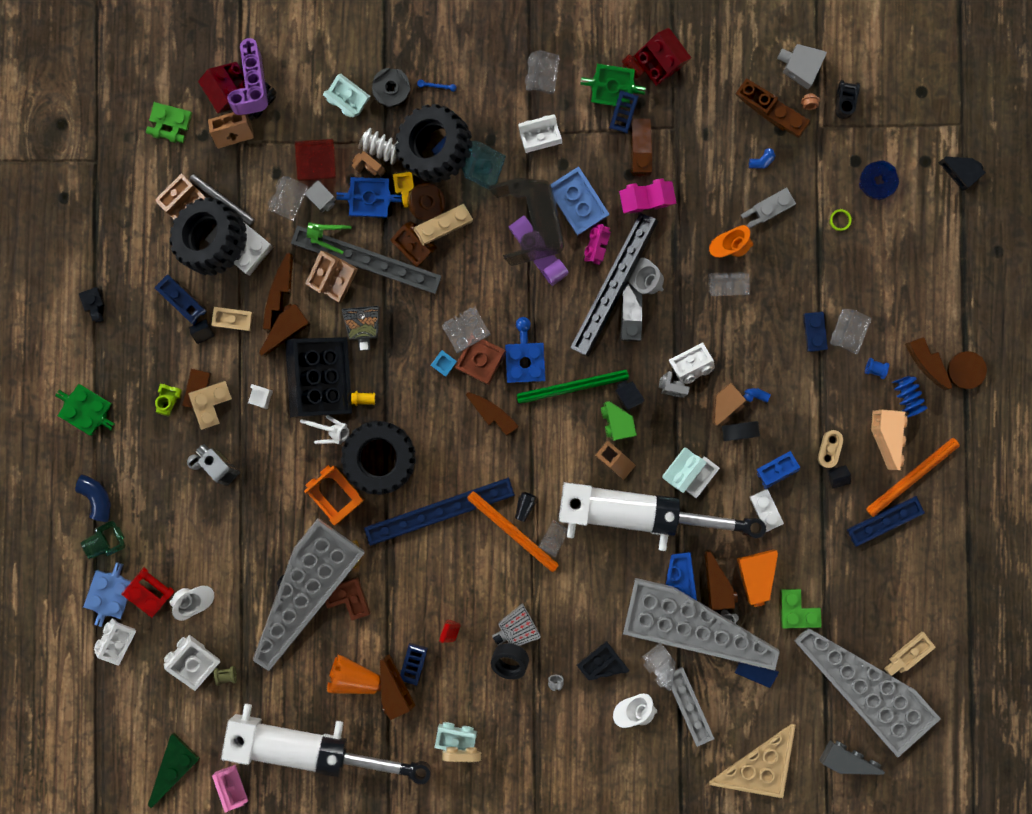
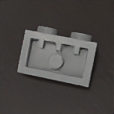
M668 371L660 378L659 388L662 389L661 394L681 398L688 395L689 387L685 386L684 382L674 381L670 383L672 372Z

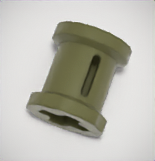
M231 666L229 669L219 670L216 668L214 670L216 686L227 682L237 683L235 666Z

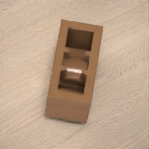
M232 112L208 120L209 131L217 149L254 138L252 124L247 114L236 115Z

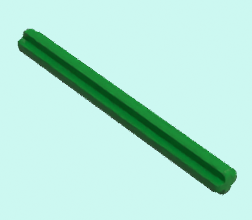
M621 370L517 394V400L521 404L628 380L629 375L627 370Z

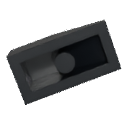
M946 156L938 162L963 191L986 173L983 170V165L973 158Z
M625 380L617 385L618 389L615 390V393L625 411L645 401L633 381L628 383Z

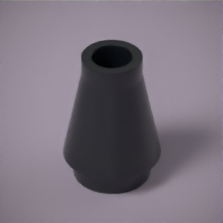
M522 492L519 495L515 515L517 520L526 521L537 503L535 501L536 496L527 492Z

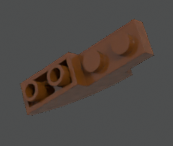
M747 78L735 93L745 104L782 131L785 129L800 138L810 124L809 119L778 101V97Z

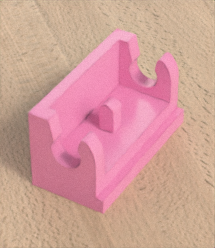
M236 765L216 771L212 775L224 812L241 807L244 803L248 802Z

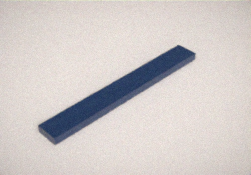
M509 477L364 527L369 545L371 546L478 509L467 499L473 491L488 504L515 496Z

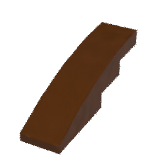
M291 253L285 255L270 288L265 308L264 330L271 331L274 326L275 312H282L283 293L291 294L293 255Z

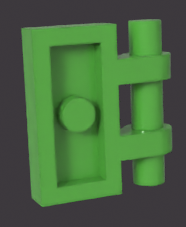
M154 102L149 121L156 123V126L154 128L148 126L146 134L153 135L154 138L158 139L160 137L169 139L170 142L184 143L185 135L179 133L180 130L188 131L192 112ZM164 125L173 127L172 131L163 130Z

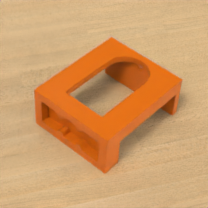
M328 465L320 472L321 476L317 480L313 478L305 485L307 489L304 492L309 494L330 518L329 521L335 526L365 499L335 465L332 467ZM325 478L334 479L352 499L339 512L335 510L320 492V483Z

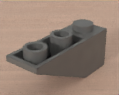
M838 740L836 743L829 741L819 759L823 765L839 774L884 775L885 773L880 768L881 764L872 759L868 762L863 759L864 755L856 750H853V752L846 749L847 746Z

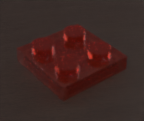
M333 139L295 142L298 181L336 178Z

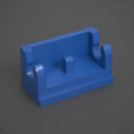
M789 451L758 468L757 475L761 478L763 487L767 489L798 472L800 466L792 452Z

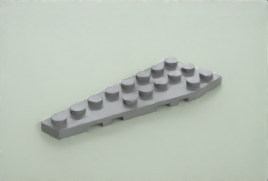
M319 518L293 549L254 654L253 661L268 671L365 553L363 549Z
M807 628L794 640L897 757L903 754L941 719L915 689L813 630Z

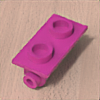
M603 224L593 226L589 234V245L584 252L585 262H593L597 265L603 262L606 249L600 247V245L608 244L611 233L609 227Z

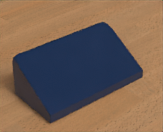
M739 662L734 673L771 688L779 671Z

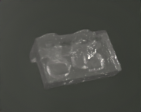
M542 50L531 53L528 58L529 70L525 78L526 90H538L549 94L555 92L559 55Z
M283 176L277 182L275 196H272L268 202V206H270L268 211L293 221L305 196L304 193L309 186L289 176Z
M843 309L839 315L830 344L858 354L871 318L856 310Z

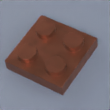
M471 334L455 369L490 385L507 351Z

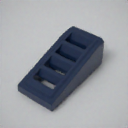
M620 90L609 129L628 133L639 96ZM622 98H626L629 100H633V103L629 104L621 100ZM620 105L631 108L630 112L619 109ZM617 114L627 115L628 119L618 117ZM615 120L626 123V126L615 124Z
M409 643L400 674L403 682L414 685L418 684L428 648ZM411 651L422 654V656L418 657L412 655ZM409 658L418 660L420 663L409 662ZM408 665L418 668V670L413 671L410 669H406V667ZM405 672L416 675L415 679L404 676Z

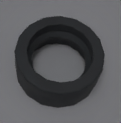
M758 421L722 426L724 441L760 436Z
M510 643L500 644L493 653L490 662L491 668L502 678L519 679L525 675L529 656L518 645ZM500 658L514 659L519 665L506 664Z

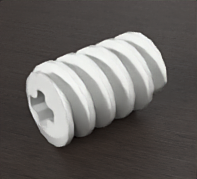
M369 128L363 134L358 149L362 146L364 152L370 149V155L373 156L377 153V158L380 159L384 156L385 162L391 159V165H394L398 158L397 153L399 152L396 151L395 144H392L393 138L385 141V134L378 138L379 132L376 131L372 135V128Z

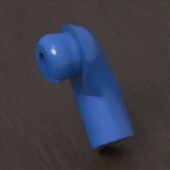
M768 148L764 150L765 153L760 159H749V168H767L775 159L773 149Z
M751 388L744 391L743 397L748 402H752L755 397L767 403L771 394L758 388Z

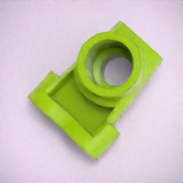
M160 384L158 389L160 394L155 401L156 413L170 416L177 398L180 399L182 390Z

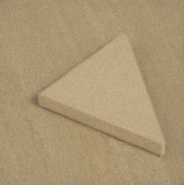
M790 724L710 780L709 784L711 786L783 798L796 725Z

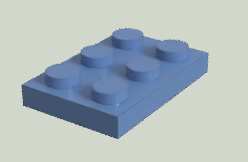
M580 167L575 168L547 186V190L577 236L610 215Z

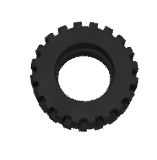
M427 104L423 105L422 109L416 108L412 111V115H407L404 118L406 121L404 124L401 123L398 128L400 129V132L396 134L398 143L395 144V149L399 152L397 157L407 170L424 181H433L435 183L440 182L441 179L444 181L449 180L452 174L456 176L459 173L458 170L461 167H465L467 164L465 163L466 158H470L471 152H469V149L472 148V141L470 140L472 137L471 131L468 130L466 122L448 107L440 106L439 104H432L431 106ZM445 129L446 141L442 150L433 157L423 158L422 145L426 137L435 130Z
M207 197L204 200L202 198L197 199L195 203L190 202L186 205L185 209H181L179 216L173 221L174 226L170 229V234L172 235V237H169L170 245H172L171 250L176 259L186 267L202 275L208 274L211 276L216 275L217 272L221 274L226 271L227 267L231 268L235 265V260L240 259V253L245 249L244 241H247L246 225L243 223L241 215L222 201ZM217 223L215 239L208 247L200 250L199 243L202 234L208 227Z
M372 421L355 428L352 434L346 438V443L341 451L343 472L347 475L348 481L360 491L377 495L391 493L406 484L413 474L416 464L415 447L412 444L411 438L398 426L388 422ZM373 440L389 442L397 454L395 467L384 476L371 475L363 468L361 463L363 448Z

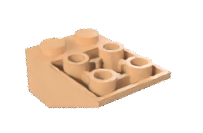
M876 410L872 414L871 431L888 470H901V467L904 465L902 447H905L906 437L903 434L904 428L907 426V416H905V412Z

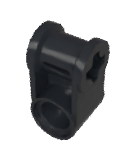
M840 80L835 113L840 119L849 118L855 111L860 83L851 84ZM842 105L848 106L849 112L844 111Z

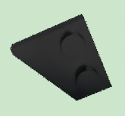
M607 641L576 664L588 681L630 671Z

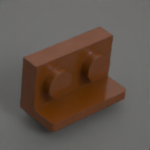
M410 221L404 224L390 241L418 267L437 247L434 245V241L423 246L414 231V228L418 225Z

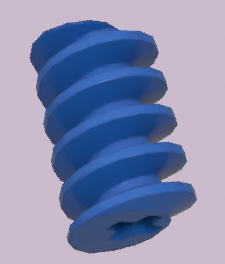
M910 376L892 382L893 384H898L894 390L901 391L897 398L904 399L899 404L906 405L902 412H909L907 418L920 414L928 408L925 405H921L925 399L918 398L922 391H915L919 387V384H913L917 378Z

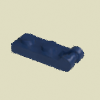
M168 274L155 287L193 325L198 322L197 319L207 312ZM193 306L196 310L190 314L188 310Z

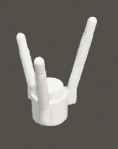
M329 415L326 418L335 424L331 427L303 419L300 420L303 424L329 431V436L332 439L314 441L315 444L336 443L341 445L342 441L344 442L349 436L347 424L341 423Z

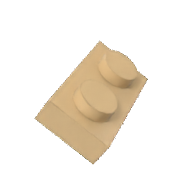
M214 307L211 326L251 331L253 312Z

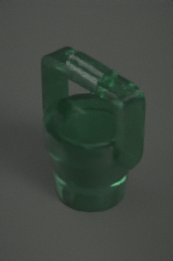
M114 521L96 528L93 535L80 542L88 559L103 554L110 556L126 546L120 527H117ZM113 527L116 539L120 542L119 545L113 548L110 547L103 531Z

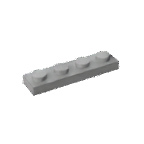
M683 667L665 674L696 746L698 747L714 740V736Z

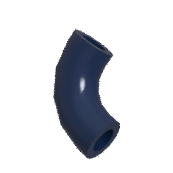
M81 475L77 480L75 491L86 496L90 501L91 512L89 518L108 522L111 502L107 491L100 482L86 475Z

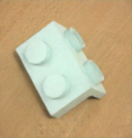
M338 74L329 90L323 93V96L327 98L326 100L330 104L338 106L342 109V113L348 117L360 115L371 97L342 74Z
M443 722V724L438 726L434 748L446 750L447 747H457L458 750H466L467 747H474L477 731H474V728L470 726L458 728L454 727L455 724Z

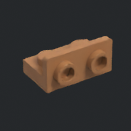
M364 151L361 154L358 153L352 160V167L359 174L364 168L374 176L378 174L382 177L386 172L382 165Z

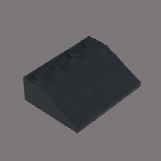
M347 337L306 338L285 341L290 418L351 414L352 404Z

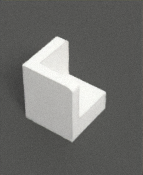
M251 384L250 388L253 389L248 403L268 409L273 391Z

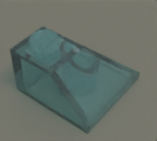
M472 141V148L469 149V152H471L470 158H466L465 163L467 164L462 168L466 179L494 192L506 156L481 142Z

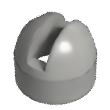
M194 454L188 457L187 465L190 469L197 470L201 468L198 461L192 466L190 464L196 458L199 460L201 458L199 455Z
M551 675L548 678L549 688L552 691H560L564 685L563 677Z

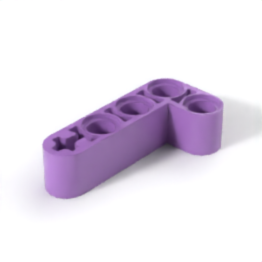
M247 38L240 44L245 88L231 91L227 98L233 113L236 115L260 112L268 106L261 53L256 41Z
M524 215L508 226L512 234L552 286L568 275L569 272L564 264L555 257Z

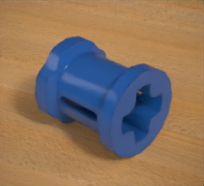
M869 358L865 367V374L869 375L870 373L880 376V379H885L889 370V363L883 364L874 361L873 358Z

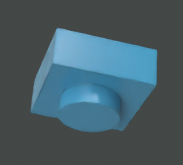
M441 350L431 366L446 377L457 361Z

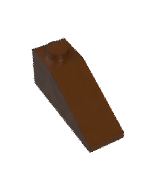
M632 119L631 176H650L652 173L651 119Z
M289 304L282 309L283 313L278 316L259 352L262 357H266L284 344L285 341L291 339L311 324L298 305Z
M704 551L709 608L712 610L735 608V603H738L737 592H734L733 587L712 553Z
M390 654L386 655L380 660L381 703L385 715L392 720L409 712L416 705Z

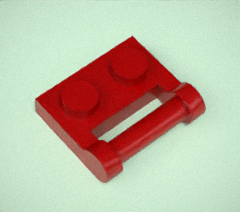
M143 567L121 595L153 618L175 590L171 587H166L149 574V570ZM142 579L146 580L163 595L159 598L143 586L140 581Z

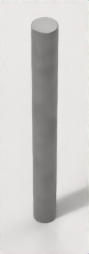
M193 174L189 180L214 199L222 201L237 211L249 225L253 224L255 219L196 175Z

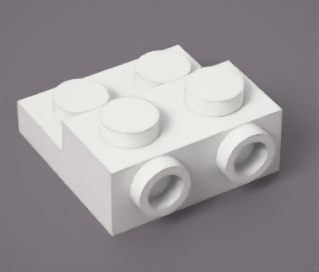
M189 635L187 638L182 637L177 643L178 648L174 653L169 652L164 658V668L196 691L220 663V659L205 649L202 643Z

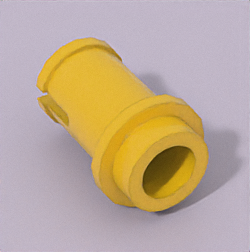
M356 391L351 395V404H355V406H358V404L375 405V393H358Z

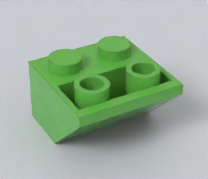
M610 401L603 403L604 407H601L603 419H607L608 426H605L607 438L610 437L611 441L636 436L633 416Z

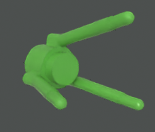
M308 223L306 238H311V243L319 244L334 252L343 254L342 250L320 241L318 238H322L323 230L352 229V226Z

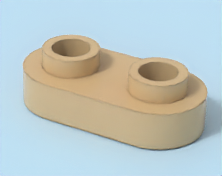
M830 430L823 436L818 454V462L822 467L832 468L838 462L843 444V436L839 431ZM831 436L835 438V442L833 444L829 441V438ZM825 455L830 456V461L826 462L824 460Z
M447 747L445 751H442V760L449 762L481 761V752L477 751L478 748L467 747L466 750H458L457 747Z

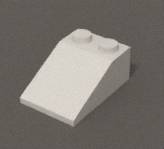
M245 223L247 241H244V244L246 246L244 251L240 253V259L235 260L234 264L250 276L274 247ZM217 226L205 239L210 244L216 237Z

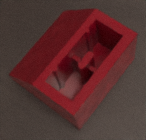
M670 28L658 32L634 55L656 86L678 71L691 59V56Z
M237 62L209 68L198 80L217 113L232 110L227 99L229 93L245 88L244 73Z

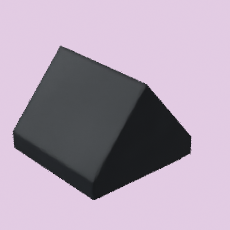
M207 319L189 327L190 334L197 344L215 336Z
M846 465L827 470L832 489L851 484V474Z

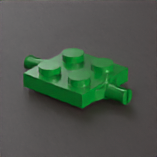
M597 64L593 79L581 77L582 81H588V83H580V85L592 86L591 102L616 106L620 90L631 94L644 95L645 91H639L638 89H646V87L634 84L635 69ZM622 98L621 100L623 102L630 103L629 99Z
M78 383L70 395L61 390L57 391L59 394L56 393L55 397L64 401V406L57 416L89 436H92L101 425L110 430L115 426V423L106 419L107 412L111 408L112 403Z

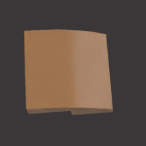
M181 173L155 201L166 213L175 219L179 216V211L185 209L187 204L190 202L195 203V200L200 198L204 200L206 197Z
M321 250L305 284L318 293H324L335 301L342 302L358 269L344 260Z

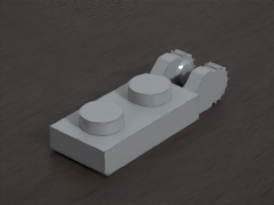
M785 188L754 205L753 208L744 212L741 216L742 218H747L756 212L758 219L749 222L747 227L750 229L791 208L796 203L788 188Z

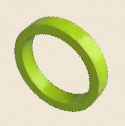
M838 209L831 214L829 221L833 229L844 231L851 225L852 219L849 212ZM843 212L848 216L849 222L845 228H837L833 224L832 218L835 213Z

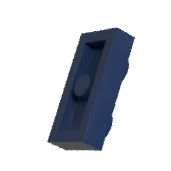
M824 312L803 314L807 352L828 350Z

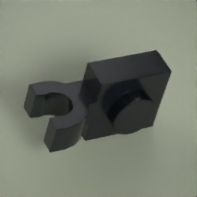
M95 287L79 293L84 311H90L92 321L96 323L104 321L100 307L105 305L99 288Z

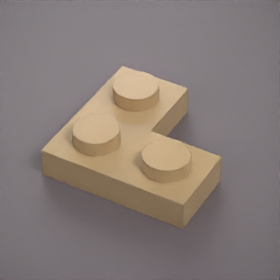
M226 381L188 393L201 430L220 424L213 405L232 399Z

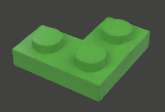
M780 589L783 629L821 628V608H802L801 589Z

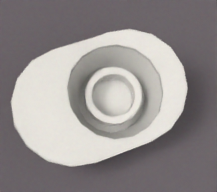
M199 586L192 590L188 588L178 590L170 601V605L173 607L172 613L174 618L179 621L186 620L207 609L214 600V591L208 586Z
M643 693L621 701L613 712V719L622 728L647 725L654 718L657 709L653 705L652 698L648 694Z

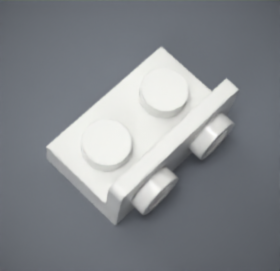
M703 343L669 359V363L679 381L685 384H690L696 378L708 375L715 369L714 360Z
M111 618L110 622L105 624L104 634L101 640L96 642L94 650L97 658L119 666L136 630Z

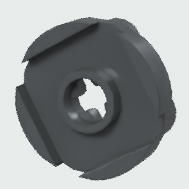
M385 68L375 75L372 84V92L375 99L388 108L404 103L410 94V83L406 74L399 69ZM387 84H396L395 91L388 92Z

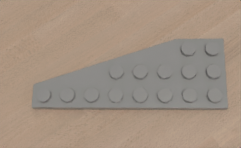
M635 578L623 632L624 635L762 668L776 669L780 653L779 649L673 586Z

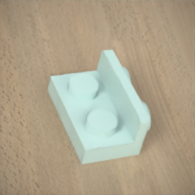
M683 448L662 475V478L674 488L684 493L707 462L689 449Z

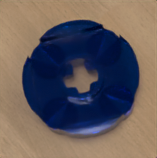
M886 161L870 163L860 174L859 187L868 197L883 200L892 195L899 185L897 170L891 163ZM882 176L884 183L876 184L875 177Z

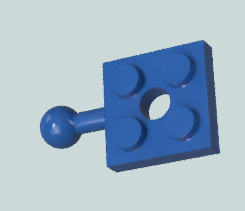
M520 317L516 321V328L520 331V344L505 345V350L507 351V383L545 381L544 344L528 343L527 331L531 327V322L526 317ZM528 357L531 360V365L528 368H522L520 366L521 358Z

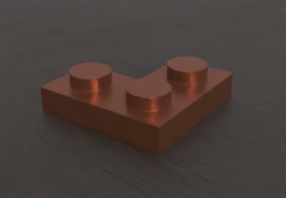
M358 577L340 583L325 602L327 608L346 603L351 621L370 615V610Z

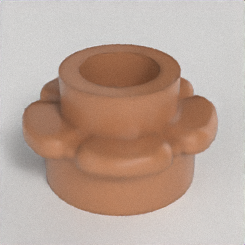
M809 93L802 98L801 104L805 110H813L819 106L820 98L813 93Z

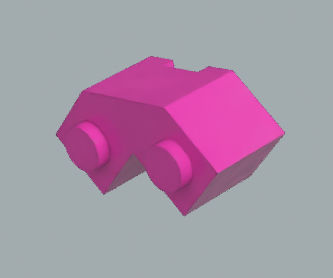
M664 178L653 180V184L647 186H638L637 183L626 185V189L619 191L623 213H639L646 209L654 208L655 210L676 204L673 182L664 181Z

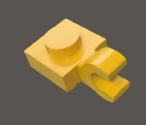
M411 172L393 174L396 195L402 194L404 208L408 207V195L411 189L414 188L413 175Z

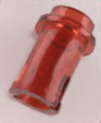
M629 54L621 62L623 67L635 69L634 76L637 79L645 70L634 59L635 56Z

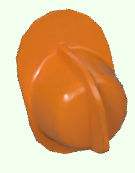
M740 225L717 236L709 247L711 255L717 258L728 255L734 257L745 255L753 246L749 227Z

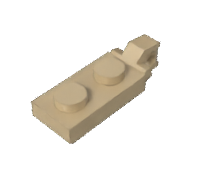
M920 632L890 658L891 663L884 669L891 676L897 671L900 673L908 671L935 649V646L924 632Z

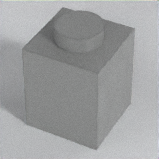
M319 181L314 183L304 193L322 213L325 210L329 211L335 205V197Z

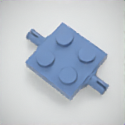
M116 562L112 573H105L99 570L95 572L83 607L93 610L98 614L94 623L96 626H103L105 616H112L121 619L128 599L121 595V593L131 581L120 575L124 565L122 563Z

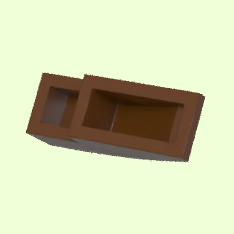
M924 337L905 344L916 365L934 384L943 390L953 388L939 352L931 354Z
M469 392L465 394L488 425L495 421L506 436L519 427L508 414L492 402Z

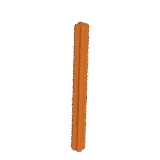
M955 438L947 441L866 508L867 512L872 517L877 515L960 446L959 442Z
M476 492L470 493L467 499L546 568L551 572L558 568L559 565L555 560Z

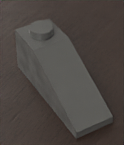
M626 284L622 292L620 341L640 342L642 333V293L638 292L631 284Z

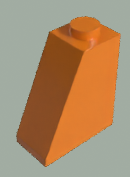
M773 549L737 558L747 601L750 605L754 604V607L763 606L765 601L770 600L778 557L777 550Z

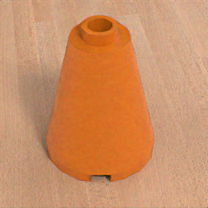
M338 654L335 657L329 675L332 683L328 682L327 684L328 693L376 694L377 691L381 690L380 675Z

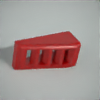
M449 619L446 620L439 642H454L461 624Z

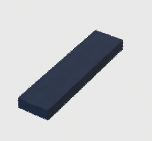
M914 496L846 530L854 546L857 547L925 514L917 496Z

